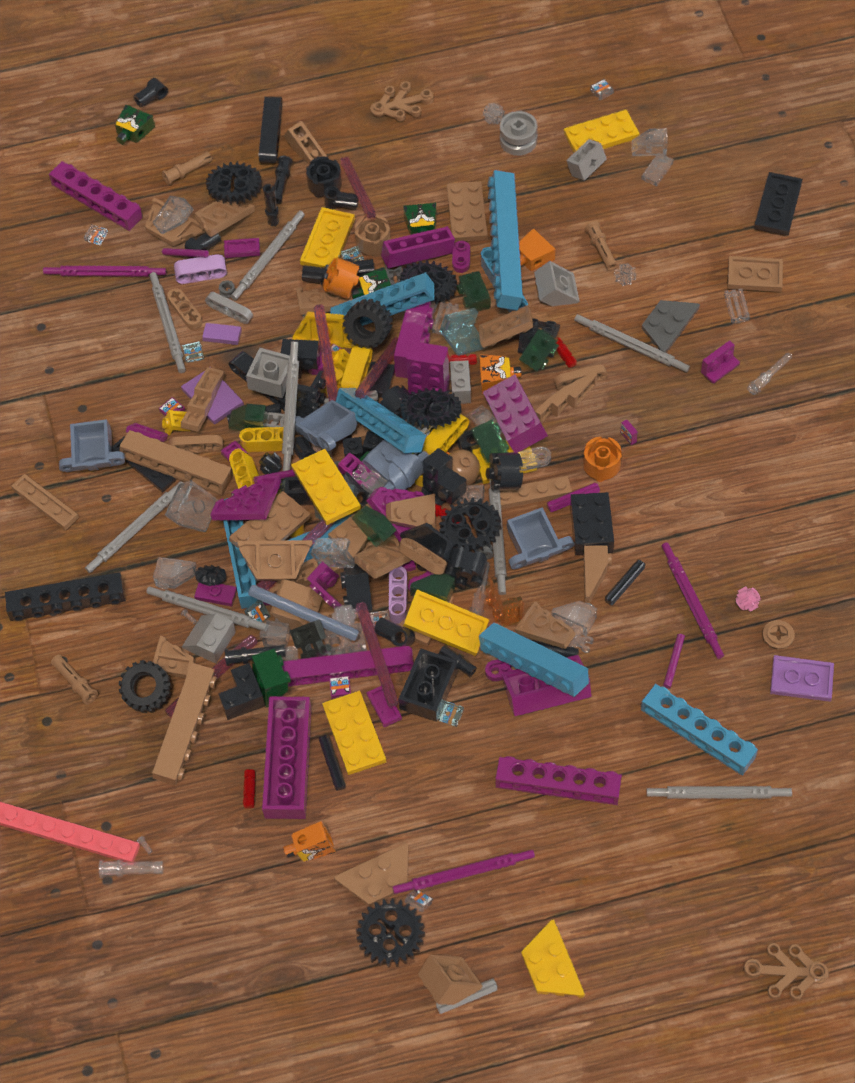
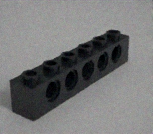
M121 572L5 592L6 611L10 621H22L32 617L40 618L49 614L58 615L67 611H80L90 607L98 608L108 604L116 605L126 601Z

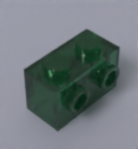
M476 271L459 276L457 290L459 295L462 294L463 305L465 308H468L470 314L490 309L491 297L480 272Z
M539 328L519 360L536 371L540 368L544 369L549 362L547 360L549 354H554L559 347L556 344L559 339L544 329Z
M493 419L471 429V433L486 465L490 463V453H506L509 450L506 440H502L499 435L501 429L498 423H494Z

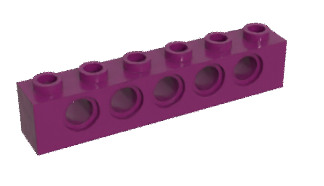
M62 161L49 173L51 184L128 231L143 218L141 207L137 203L129 201L124 195L117 194L110 187H106L98 180L90 178L85 172H80L71 164Z
M506 756L504 758L499 757L496 788L618 805L622 775L614 771L600 772L593 768L579 769L572 765L558 766L552 762L544 764L537 763L531 759L523 761ZM516 771H520L523 774L520 776H516L513 773ZM541 774L543 777L537 779L534 775ZM561 777L563 781L557 782L554 778ZM576 780H581V781H583L584 783L581 784V785H578V784H576L574 781H576ZM602 783L604 787L599 788L595 784Z

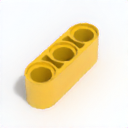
M352 347L342 378L341 388H357L362 391L372 360V348Z
M460 414V418H457L456 422L451 421V425L446 423L445 427L438 425L437 429L434 428L425 438L422 452L425 451L431 455L439 448L446 453L467 429L470 422L469 419Z
M284 427L243 429L239 434L241 447L246 452L282 451Z
M241 449L233 450L229 456V461L238 489L245 485L248 488L255 484L254 477L259 476L254 460Z

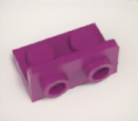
M730 340L703 359L701 373L712 383L720 380L740 364V361L733 356L735 345Z

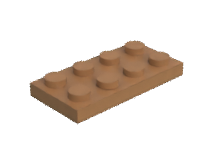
M481 181L447 184L451 231L455 242L487 240Z
M282 491L275 497L266 520H248L229 537V541L237 547V541L286 540L310 519L311 514Z

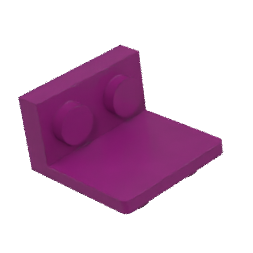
M322 561L307 577L311 582L310 587L336 611L340 608L345 612L347 609L327 591L328 588L336 583L339 575Z

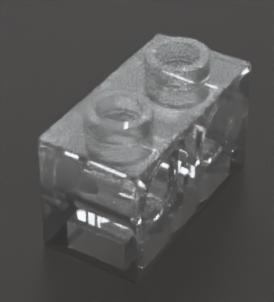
M361 623L348 625L359 631L356 638L359 641L356 643H352V640L330 630H324L326 635L324 643L325 645L330 644L332 648L327 653V656L367 651ZM333 644H340L337 647L332 646Z

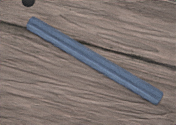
M252 585L249 589V596L309 622L320 619L323 628L355 641L359 634V631L355 628L256 585Z

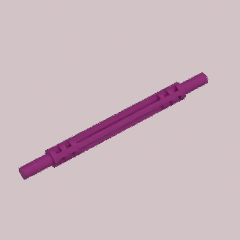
M149 266L43 267V274H60L61 276L149 277L152 272H155L157 275H166V268H149Z
M668 542L662 544L661 547L668 559L667 563L706 642L711 645L717 659L724 657V653L717 641L718 637L678 557H675Z
M533 849L517 854L508 853L507 855L497 856L492 859L413 878L410 882L392 886L394 894L413 889L418 891L419 889L433 887L434 885L505 868L510 865L513 866L516 865V862L535 858Z

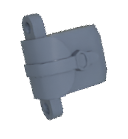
M334 400L329 401L305 418L295 417V431L313 445L327 451L336 447L335 442L350 435L357 426L355 413Z
M107 419L70 424L71 458H64L59 461L60 471H93L125 463V454L123 452H112V434Z
M383 440L367 454L362 463L379 478V481L385 485V488L405 490L413 485L415 480L423 474V461L429 454L425 451L421 452L418 456L412 453H403L386 440Z
M543 507L507 520L508 533L518 552V555L513 556L508 561L512 569L546 561L549 557L560 554L574 546L571 536L561 539L557 538Z

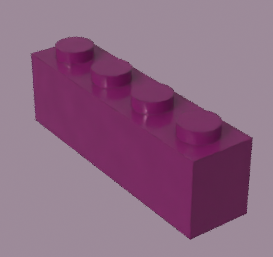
M447 226L383 241L381 257L387 268H392L419 260L451 254L455 238Z

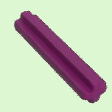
M592 483L548 501L547 507L550 512H554L570 505L571 494L599 493L600 488L597 483Z

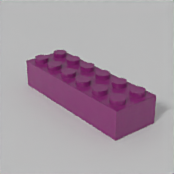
M269 697L262 805L265 819H306L311 726L310 697Z

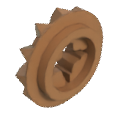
M774 620L766 624L762 636L764 643L769 644L770 648L774 647L779 650L781 648L787 649L793 643L795 633L787 622ZM778 629L781 635L780 640H778L777 637L774 636L776 635Z

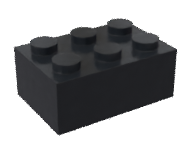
M609 492L571 494L570 513L575 555H584V546H608V553H613L614 535Z
M420 648L399 696V709L437 722L458 673V660Z

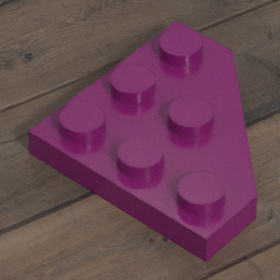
M261 476L256 479L255 484L248 488L245 485L232 492L233 496L226 500L222 498L216 501L210 514L212 520H266L281 484L280 476Z
M379 487L373 491L366 501L399 542H401V532L411 528L386 523V504L425 495L419 491L409 492L402 489L392 490Z

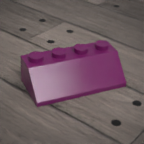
M579 655L567 657L583 666ZM520 669L502 674L509 705L514 716L592 697L590 678L589 683L573 697L530 676Z

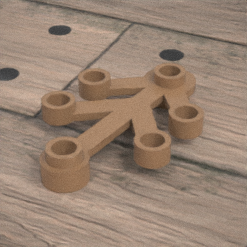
M405 81L401 83V90L393 102L387 103L390 97L395 95L394 87L387 86L380 102H375L371 105V113L377 118L387 115L395 118L397 121L405 119V112L418 117L421 115V107L418 105L410 107L408 104L421 101L422 104L429 105L433 102V93L429 89H424L419 95L404 98L406 93L411 90L410 83Z
M771 943L768 946L767 954L771 958H776L783 966L761 965L756 959L748 960L744 966V973L749 978H757L759 975L784 976L776 985H771L768 989V996L773 1000L778 999L781 992L797 977L806 978L798 986L791 988L789 996L794 1001H799L803 993L813 983H824L829 976L826 965L821 962H813L802 952V948L797 944L790 946L788 954L792 959H798L805 967H797L780 950V946L776 943ZM770 948H775L777 953H772ZM797 949L799 954H793L791 950ZM753 967L756 969V972L751 973L748 969ZM814 971H819L821 976H815ZM771 990H777L778 995H773L771 993ZM793 991H799L800 996H794Z

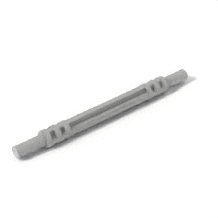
M299 211L291 221L287 222L286 226L283 227L266 251L239 282L240 285L231 295L232 299L237 300L243 291L250 287L279 248L295 231L296 225L305 215L302 211Z
M152 272L150 273L153 285L152 291L172 358L176 362L178 372L184 373L186 370L182 360L183 353L162 285L159 284L157 274Z
M578 314L575 317L576 322L589 327L591 331L669 367L672 365L685 372H688L690 369L689 365L676 360L674 356L596 320L591 321Z
M291 342L290 360H288L282 445V454H284L283 471L290 470L291 455H293L299 371V361H297L298 342Z
M490 479L489 504L490 506L494 505L495 510H498L502 527L500 491L491 490ZM502 527L499 530L500 536H495L496 542H493L494 569L499 595L506 594L505 577L507 576Z
M180 481L169 492H165L122 533L107 544L102 551L97 553L98 556L85 567V570L91 573L102 562H106L108 558L116 553L120 547L153 517L171 503L173 497L185 487V484Z
M150 586L147 588V594L162 598L165 602L207 615L218 614L233 621L234 624L246 628L253 627L265 632L268 630V624L254 620L251 616L169 590L162 591Z
M667 786V788H647L646 793L647 797H667V799H771V797H792V788H771V786Z

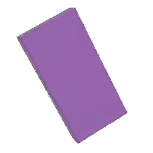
M206 323L202 339L208 342L238 345L242 330L239 326Z

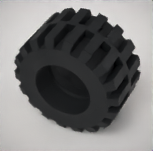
M369 298L368 301L366 299L358 301L344 316L343 326L346 328L343 331L344 334H348L346 338L348 340L351 339L353 345L359 344V348L364 346L366 349L377 347L389 335L392 329L391 322L393 320L392 317H389L390 311H386V306L384 304L381 306L378 300L373 302V299ZM360 316L370 318L374 322L376 330H366L360 322Z
M141 660L140 663H132L133 666L131 668L129 666L125 668L127 672L125 674L122 672V681H119L118 685L121 686V689H119V693L122 695L121 698L128 706L142 713H147L148 711L153 713L155 709H162V704L168 703L167 698L171 697L172 694L170 692L172 684L170 683V676L167 675V672L161 666L152 661L146 662ZM143 677H153L156 681L154 692L148 697H138L135 691L138 681Z

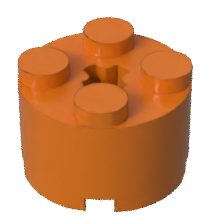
M338 257L334 258L327 269L328 277L327 279L324 278L323 290L349 299L352 287L356 286L359 281V276H357L359 266Z
M602 437L591 439L586 444L584 450L583 467L585 472L598 482H603L616 476L620 471L622 457L619 443L609 437L608 439Z

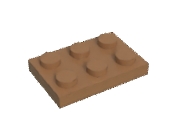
M729 256L728 289L782 292L783 259Z
M529 305L480 324L479 336L482 347L493 346L503 339H510L518 333H525L533 328Z

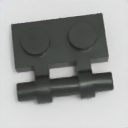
M320 619L289 630L295 648L301 647L302 649L301 659L322 657L327 655L332 649L330 644L325 645L322 643V639H325L326 635Z

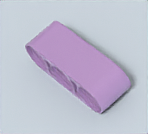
M222 255L185 259L174 264L176 281L180 284L218 279L227 274L225 259Z
M402 566L389 573V617L391 622L399 624L407 615L408 581L406 569Z

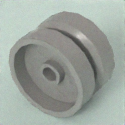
M522 111L506 114L500 123L501 147L511 155L519 156L530 153L537 144L536 119L529 113Z

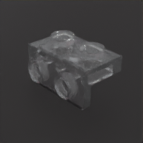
M316 539L311 555L318 565L322 561L329 567L341 569L345 567L353 568L355 565L354 558L347 551L350 545L349 539Z

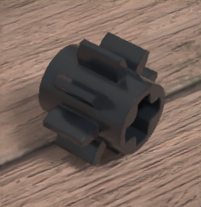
M275 452L273 454L265 453L259 460V464H261L260 471L265 475L278 472L282 467L280 463L281 457Z

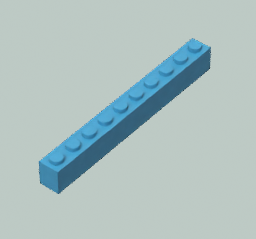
M494 170L492 177L488 179V187H490L488 199H491L489 204V211H491L490 223H492L490 235L493 236L491 241V248H493L492 261H494L492 272L495 273L493 286H496L494 299H496L497 307L518 310L523 295L514 173Z

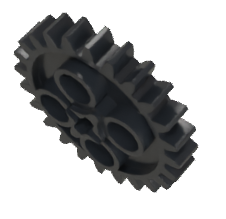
M238 161L235 165L232 162H229V165L223 163V167L216 166L217 170L212 169V174H208V178H206L208 194L211 195L212 199L216 198L217 202L222 200L223 204L227 201L230 205L233 202H236L238 205L239 201L245 203V199L252 200L251 196L256 197V193H260V188H262L260 172L256 171V167L252 168L251 164L245 166V162L239 165Z
M419 260L418 264L412 262V266L407 265L406 268H403V272L400 275L401 282L426 273L434 283V300L432 301L438 304L439 300L445 303V299L450 300L451 296H454L458 280H456V275H452V270L447 271V266L441 267L442 263L435 265V261L430 264L428 260L425 263Z
M425 388V391L418 389V393L411 392V395H406V398H403L402 403H400L403 420L407 419V423L413 422V426L419 424L420 428L427 426V429H429L431 426H434L437 429L438 425L445 427V423L451 425V421L456 422L462 413L459 397H455V393L449 394V390L442 392V389L435 391V388H432V390Z
M472 497L470 502L464 498V503L462 504L457 501L456 507L450 505L451 511L445 510L446 516H441L442 522L439 523L441 528L439 531L453 542L452 549L466 547L469 548V551L473 550L474 553L479 548L481 551H484L483 546L491 547L490 541L496 542L495 536H500L499 530L502 529L498 510H495L494 505L490 506L488 501L483 503L481 498L477 502H475L474 497ZM463 514L467 515L472 528H474L477 538L474 537L469 524H467Z
M392 898L390 904H387L386 900L383 899L381 906L374 902L375 909L368 906L369 914L362 913L363 920H358V926L361 928L356 929V934L360 935L356 939L357 943H361L359 945L360 951L365 950V958L371 955V963L378 959L379 966L386 962L387 967L390 968L391 962H394L396 967H398L400 960L407 964L406 957L414 959L413 951L419 953L420 948L417 945L421 946L424 944L421 938L425 937V932L421 930L425 927L424 923H419L422 920L421 915L416 916V908L410 911L409 903L403 907L402 900L395 904ZM391 915L397 917V919L392 922L386 920V918ZM373 929L381 931L378 935H372L370 932ZM404 930H408L411 932V934L407 937H403L400 935V933ZM397 940H398L400 943L404 944V945H403V946H400V945L397 943ZM388 944H393L395 946V948L391 951L384 949V947Z

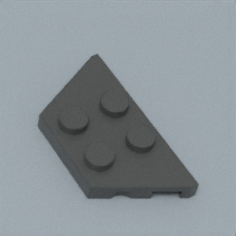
M660 300L642 324V330L650 337L654 345L656 344L661 351L667 353L697 313L700 304Z

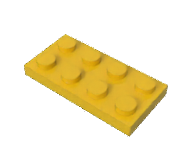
M627 110L564 128V135L574 153L588 139L601 143L603 149L638 139L640 136Z
M322 207L301 256L300 265L324 268L334 258H340L354 223L355 214Z
M326 449L291 464L292 470L326 525L361 509L360 503Z
M416 590L403 626L476 656L480 647L479 635L486 630L489 619Z
M360 691L322 703L348 775L386 763V757Z

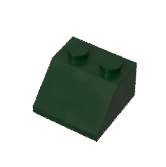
M275 649L252 656V671L263 695L266 708L269 707V697H282L288 692V683L291 682L288 672H284L282 668L284 666L282 657L276 654Z

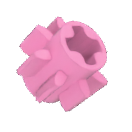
M745 586L738 591L736 602L742 610L749 609L751 612L758 608L760 595L756 589H748Z

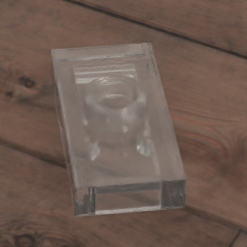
M658 153L643 173L642 180L657 186L672 166L674 159Z

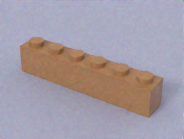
M129 430L119 446L120 452L125 454L126 460L173 476L219 495H223L232 479V468L227 465L198 456L190 451L179 449L174 445L163 443L158 439H152L139 432Z
M191 662L152 772L153 779L175 786L178 780H182L185 769L182 768L184 761H189L191 750H189L190 744L196 741L198 732L195 730L197 724L201 725L203 721V707L208 706L211 695H208L209 690L214 688L217 677L214 676V669Z

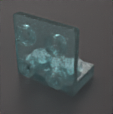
M475 308L445 315L439 330L458 356L487 348V346L482 347L479 332L474 326L478 311Z

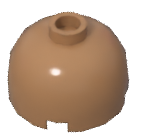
M463 449L455 450L449 454L453 457L452 470L467 479V488L478 478L480 463L472 452Z

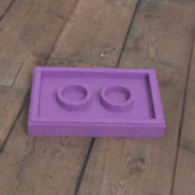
M204 372L181 386L182 391L190 399H192L194 388ZM223 380L207 415V418L214 425L227 417L228 414L243 406V401Z
M774 655L770 694L831 702L834 663Z

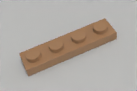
M26 474L21 476L11 486L13 491L64 530H67L79 518L77 513Z
M568 476L523 484L517 490L500 491L501 509L552 500L572 492Z

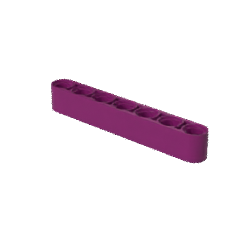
M400 646L283 661L284 666L282 668L284 672L287 671L291 682L288 683V687L329 682V678L349 676V679L407 672L412 669L414 660L412 648Z

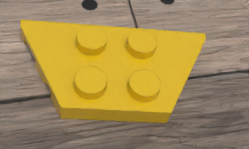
M307 311L292 336V339L317 340L321 346H332V344L343 348L359 346V344L353 345V341L346 338L348 334H344L343 331L346 327L343 326L345 319L342 314Z
M551 920L521 952L537 994L553 993L557 996L574 995L578 996V998L585 997L583 988L555 921Z

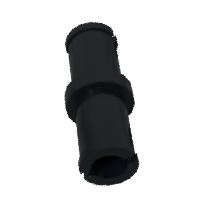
M446 644L440 649L438 654L458 660V669L468 675V677H472L476 672L477 667L464 659V655L461 653L457 654Z

